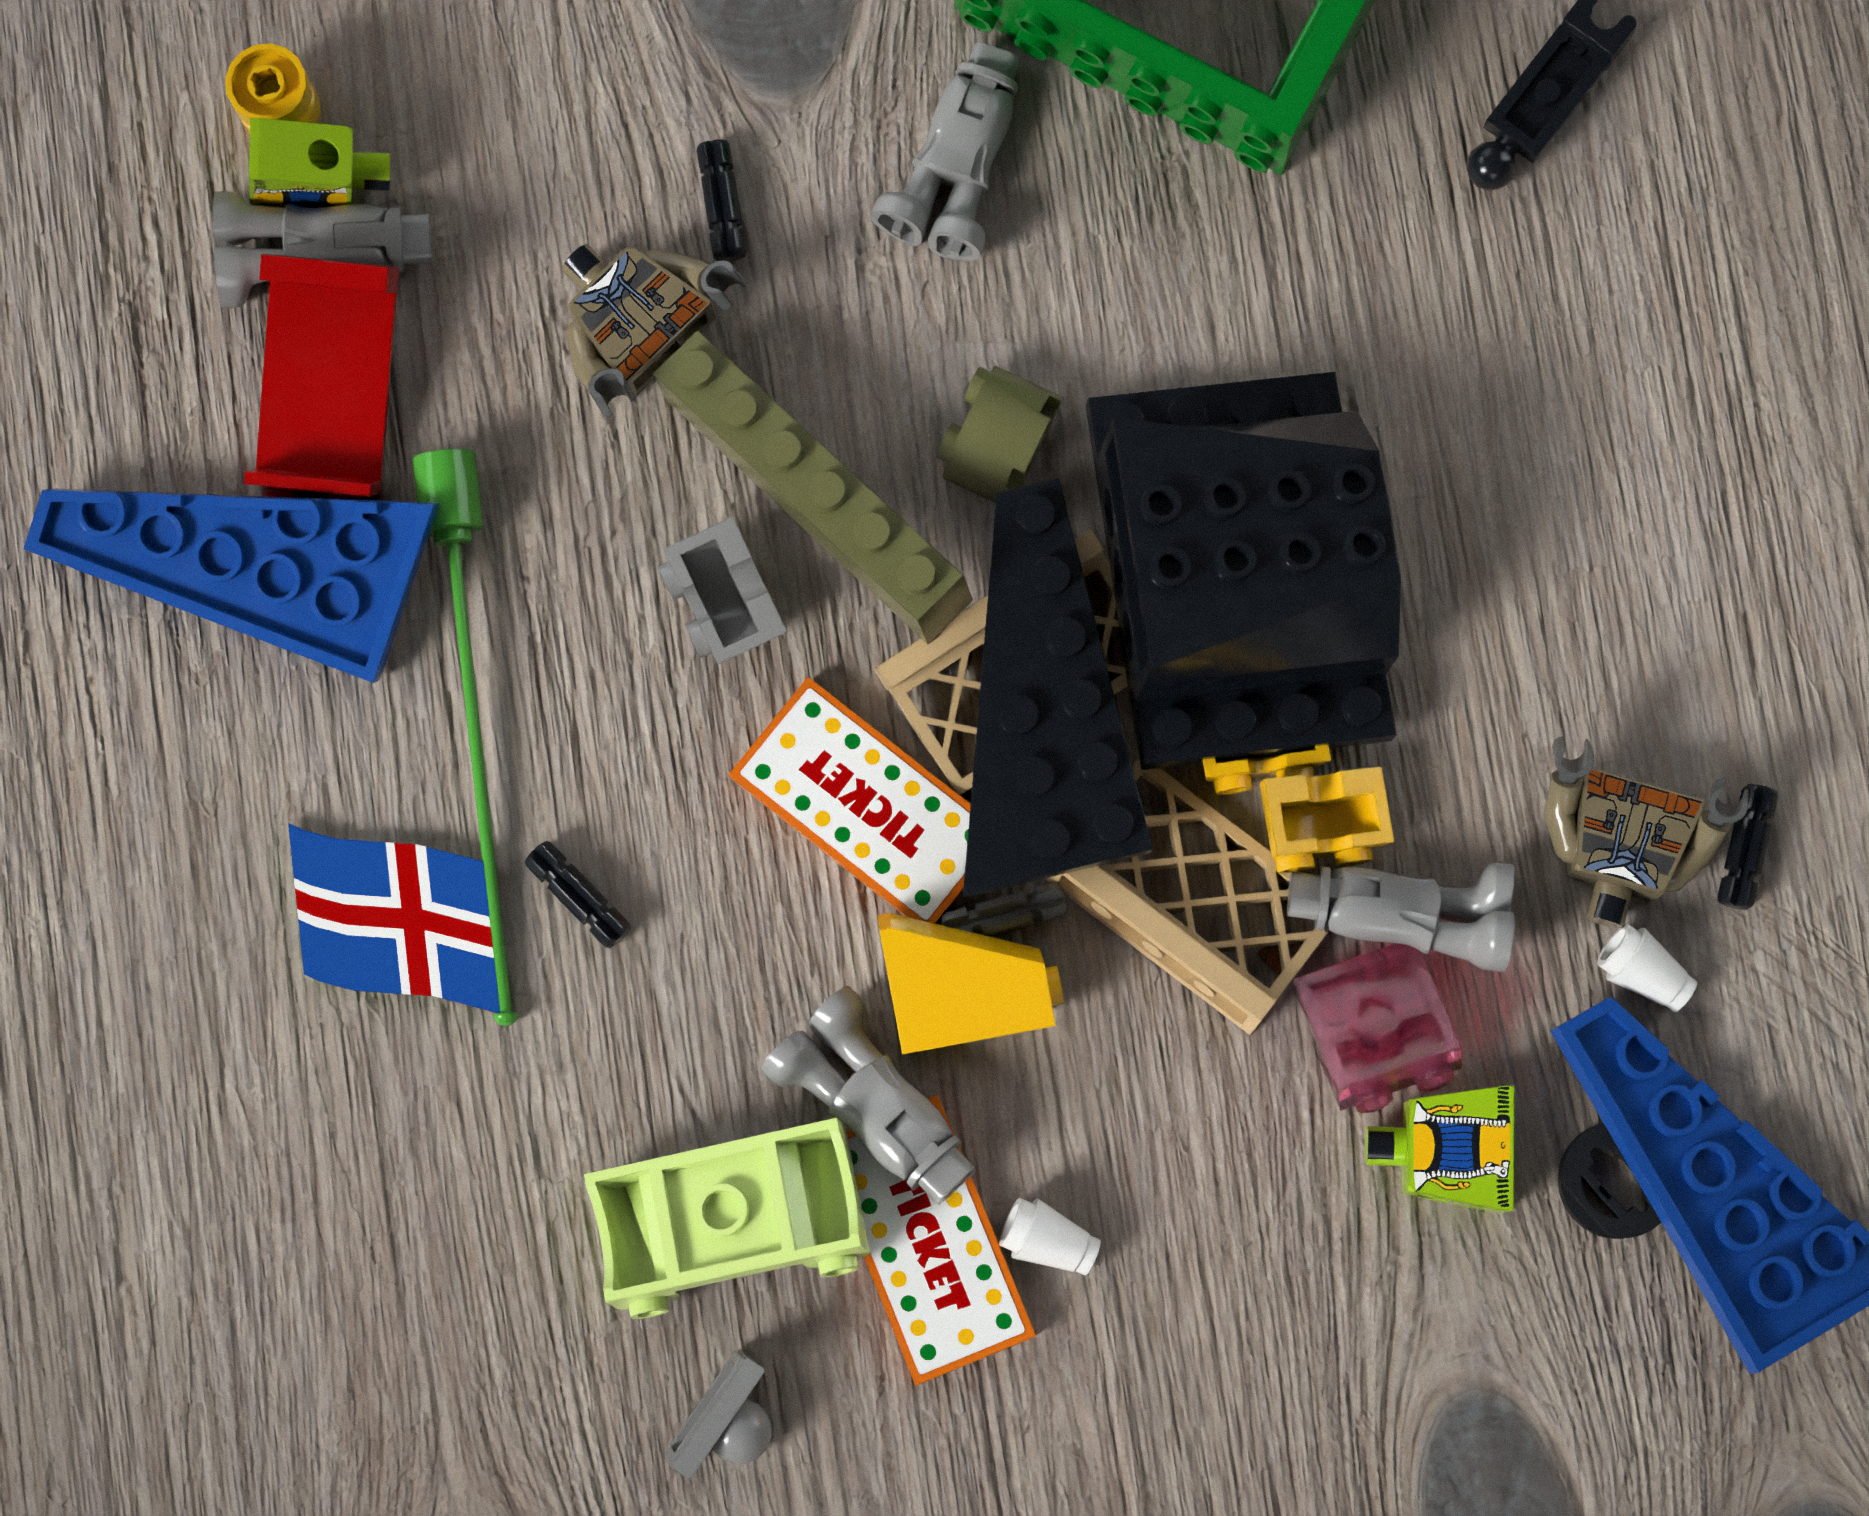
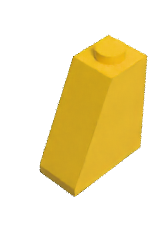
M892 913L877 915L902 1055L1056 1026L1052 1006L1064 1004L1060 976L1057 966L1045 968L1040 948Z

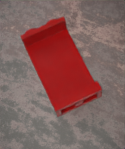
M261 254L259 280L270 281L256 469L245 471L244 484L263 486L262 496L300 497L301 490L325 492V498L363 500V496L371 497L381 493L399 267Z

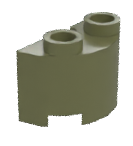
M979 366L963 401L972 404L962 427L951 423L936 455L937 458L947 462L942 478L996 503L997 493L1020 488L1064 397L998 366H994L991 372Z

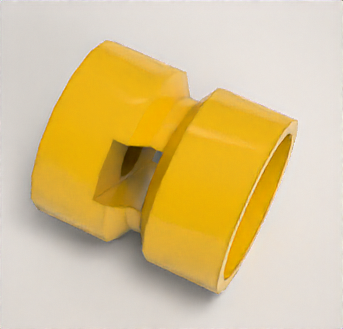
M272 43L253 45L240 52L230 63L225 77L226 94L249 135L250 117L318 123L321 115L320 99L299 58L286 47Z

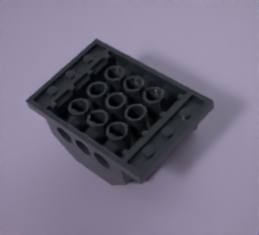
M1336 372L1088 398L1085 407L1141 770L1203 763V759L1215 758L1216 761L1309 751L1321 745H1329V748L1392 741L1397 733L1386 673L1399 657L1401 574L1380 451L1358 411L1342 412Z

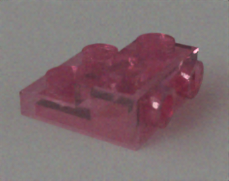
M1396 943L1293 979L1294 992L1316 1042L1318 1058L1340 1111L1355 1106L1359 1113L1375 1112L1384 1108L1393 1100V1092L1416 1085L1421 1092L1435 1091L1453 1080V1071L1462 1069V1046L1422 954L1416 948Z

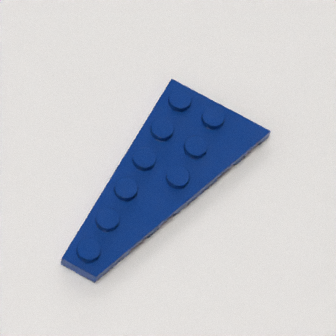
M50 488L41 492L23 549L375 683L380 680L440 503Z
M1609 997L1550 1030L1749 1374L1764 1370L1869 1306V1232L1856 1220L1850 1221L1822 1195V1189L1747 1120L1742 1122L1718 1100L1720 1096L1703 1080L1697 1081L1669 1056V1049L1616 1000Z

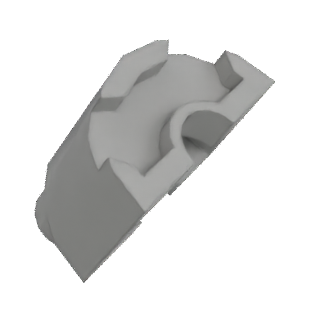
M733 516L664 548L668 562L657 567L673 601L685 596L695 619L684 625L700 659L712 653L717 664H720L787 633Z

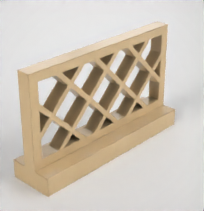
M1089 529L1076 537L1075 543L1084 578L1097 571L1110 591L1106 616L1094 615L1096 624L1103 625L1100 642L1104 658L1106 659L1112 627L1119 629V622L1114 619L1116 603L1110 563L1102 552L1104 548L1092 529ZM988 595L963 610L929 644L920 638L873 669L885 689L889 690L952 790L959 795L972 788L973 771L961 777L949 759L948 751L953 730L973 735L977 733V727L955 723L962 686L980 690L981 682L964 679L969 653L980 645H984ZM960 659L956 677L938 673ZM1106 664L1108 672L1119 674L1118 677L1110 681L1115 695L1128 686L1126 668ZM928 679L954 684L947 721L922 716L907 693ZM928 725L945 728L942 745H940Z
M1138 758L1132 766L1136 783L1142 777L1163 793L1166 814L1145 816L1147 827L1168 825L1173 857L1139 861V857L1135 856L1128 858L1129 862L1102 864L1049 877L1046 881L1049 883H1059L1064 895L1251 1035L1328 932L1314 929L1313 931L1286 934L1281 901L1288 900V889L1279 890L1278 880L1289 888L1291 873H1277L1276 862L1272 859L1271 851L1162 769L1141 770L1140 759ZM1175 802L1187 812L1177 813ZM1194 822L1205 824L1214 831L1217 853L1183 856L1178 824ZM1226 841L1238 850L1228 851ZM1252 860L1265 870L1268 891L1235 895L1230 862ZM1219 864L1224 896L1190 900L1185 867ZM1175 869L1180 901L1156 903L1144 894L1141 872ZM1131 873L1132 884L1121 877L1120 874ZM1270 902L1275 935L1242 939L1237 906ZM1226 907L1231 940L1208 943L1195 932L1192 911ZM1182 912L1183 923L1170 913ZM1303 943L1293 958L1290 959L1288 945ZM1278 945L1282 972L1270 988L1247 972L1245 949ZM1233 951L1235 962L1222 952Z

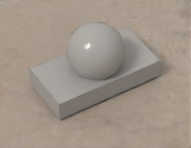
M742 1350L734 1351L664 1452V1458L670 1467L689 1480L693 1477L711 1449L725 1461L732 1464H746L758 1459L767 1450L771 1441L772 1423L768 1413L759 1404L746 1399L766 1370Z

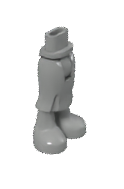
M978 42L975 43L968 62H962L958 65L956 75L948 83L938 101L925 144L912 160L915 169L902 193L886 192L880 195L874 204L870 219L883 232L911 246L921 245L929 225L930 215L940 185L952 188V191L942 213L934 222L929 234V249L939 256L954 260L970 261L978 260L981 257L985 247L986 234L981 225L975 221L982 193L989 190L991 166L1012 120L1014 98L1018 92V85L1014 78L1021 62L1017 55L989 44Z
M214 191L213 231L218 245L214 247V262L221 308H237L244 305L252 286L266 282L259 280L261 254L399 267V272H405V264L432 263L430 214L402 215L401 206L387 209L371 204L308 208L288 203L286 208L248 204L236 192ZM282 237L283 249L237 247V245L253 239Z
M1503 862L1489 863L1475 885L1468 888L1438 886L1435 879H1413L1361 867H1344L1331 872L1330 867L1322 866L1319 875L1291 872L1288 888L1287 916L1315 920V929L1325 932L1330 930L1335 934L1351 939L1405 944L1425 954H1429L1431 950L1466 960L1482 970L1505 972L1511 956L1515 927L1514 913L1509 912L1514 888V865Z
M850 986L843 987L826 999L810 1019L809 1028L825 1046L834 1051L856 1073L846 1081L803 1030L796 1031L778 1044L764 1061L761 1070L772 1082L779 1086H802L817 1096L829 1107L828 1115L838 1118L846 1124L884 1168L904 1180L907 1179V1184L912 1190L921 1186L940 1205L971 1177L976 1168L958 1150L962 1142L956 1136H953L946 1120L938 1109L901 1076L895 1068L890 1055L882 1056L871 1043L862 1027L865 1005L860 996Z

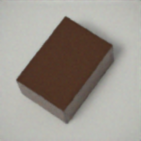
M1278 945L1263 947L1257 952V956L1278 978L1282 972Z

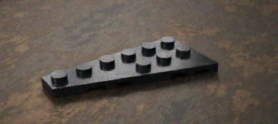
M1059 478L999 492L996 495L963 898L1152 853L1153 850Z

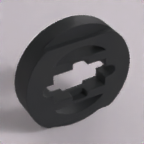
M1604 1123L1590 1127L1576 1136L1566 1148L1558 1169L1560 1197L1570 1216L1587 1231L1601 1237H1613L1612 1239L1640 1236L1658 1226L1661 1221L1646 1195L1642 1197L1646 1203V1209L1643 1212L1639 1211L1635 1206L1626 1211L1607 1192L1602 1183L1589 1169L1595 1163V1160L1591 1157L1593 1148L1598 1149L1602 1154L1611 1149L1629 1168ZM1581 1179L1616 1218L1601 1214L1588 1202L1582 1189Z

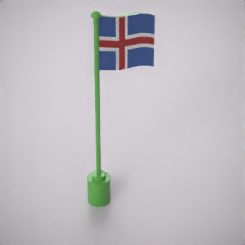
M442 449L418 454L412 458L417 502L440 503L429 536L434 537V545L448 547L482 861L418 844L336 839L309 832L288 823L304 975L317 981L353 991L431 996L499 1013L493 1015L494 1020L499 1025L510 1026L516 1022L519 1012H512L460 549V545L472 542V532L479 531L484 527L477 463L473 450Z

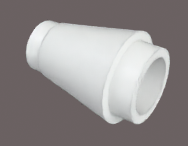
M1624 924L1623 928H1619L1611 936L1597 960V965L1607 972L1606 980L1662 1006H1666L1673 1012L1679 1011L1689 1001L1697 987V981L1688 975V972L1644 927L1636 930L1631 925Z
M1022 1198L1016 1200L1007 1216L999 1239V1246L1011 1250V1258L1071 1272L1075 1271L1082 1275L1089 1273L1101 1244L1100 1239L1091 1236L1087 1231L1038 1198L1032 1203Z

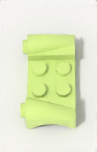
M838 1118L584 1174L602 1246L605 1302L620 1310L629 1309L631 1319L650 1318L669 1312L668 1301L679 1298L680 1290L803 1264L807 1268H819L821 1277L841 1276L857 1271L859 1269L857 1260L870 1254L847 1129Z

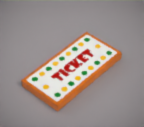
M807 677L728 774L729 778L903 916L937 924L942 915L947 912L963 892L971 804L810 677Z
M938 1094L927 1098L942 1114L953 1136H955ZM847 1131L870 1254L864 1257L915 1386L1036 1337L972 1177L964 1182L947 1200L938 1205L921 1186L912 1190L907 1184V1179L904 1180L884 1168L871 1155L853 1131Z

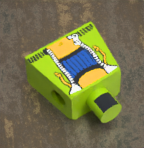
M250 117V204L286 208L288 203H292L302 207L322 208L351 204L352 189L389 191L390 153L353 152V129L348 126Z
M1514 1086L1491 1087L1407 1100L1403 1103L1402 1127L1366 1126L1364 1143L1365 1164L1402 1166L1401 1189L1402 1194L1493 1213L1514 1211Z

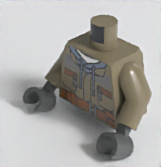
M588 244L580 246L567 258L561 271L581 289L567 306L572 322L566 332L573 371L579 381L590 392L602 415L606 418L613 415L608 404L617 396L625 395L629 398L630 402H633L636 396L654 379L653 373L697 330L702 333L715 320L712 303L705 296H710L722 310L731 308V301L723 294L725 290L734 284H740L742 287H746L748 284L731 263L721 260L710 264L695 257L658 249L642 253L636 248L629 246L608 264Z
M1564 736L1555 739L1552 745L1555 765L1558 770L1552 773L1544 810V819L1556 856L1567 863V877L1594 885L1586 919L1594 923L1613 928H1623L1632 896L1643 900L1655 901L1665 891H1680L1711 863L1731 828L1730 823L1742 819L1747 813L1750 798L1748 789L1744 791L1742 799L1734 805H1727L1719 800L1718 797L1725 788L1726 778L1717 779L1712 784L1709 797L1710 810L1703 811L1706 800L1594 769V754L1588 739L1584 742L1585 749L1583 754L1579 758L1572 760L1563 757L1566 746Z

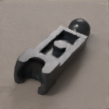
M1577 0L1559 27L1486 119L1483 128L1497 137V139L1479 144L1470 152L1467 159L1469 178L1477 187L1485 190H1496L1507 185L1516 172V161L1514 158L1516 153H1519L1532 164L1537 160L1604 71L1609 68L1629 42L1637 28V22L1633 16H1624L1613 28L1601 29L1591 19L1592 8L1598 0Z

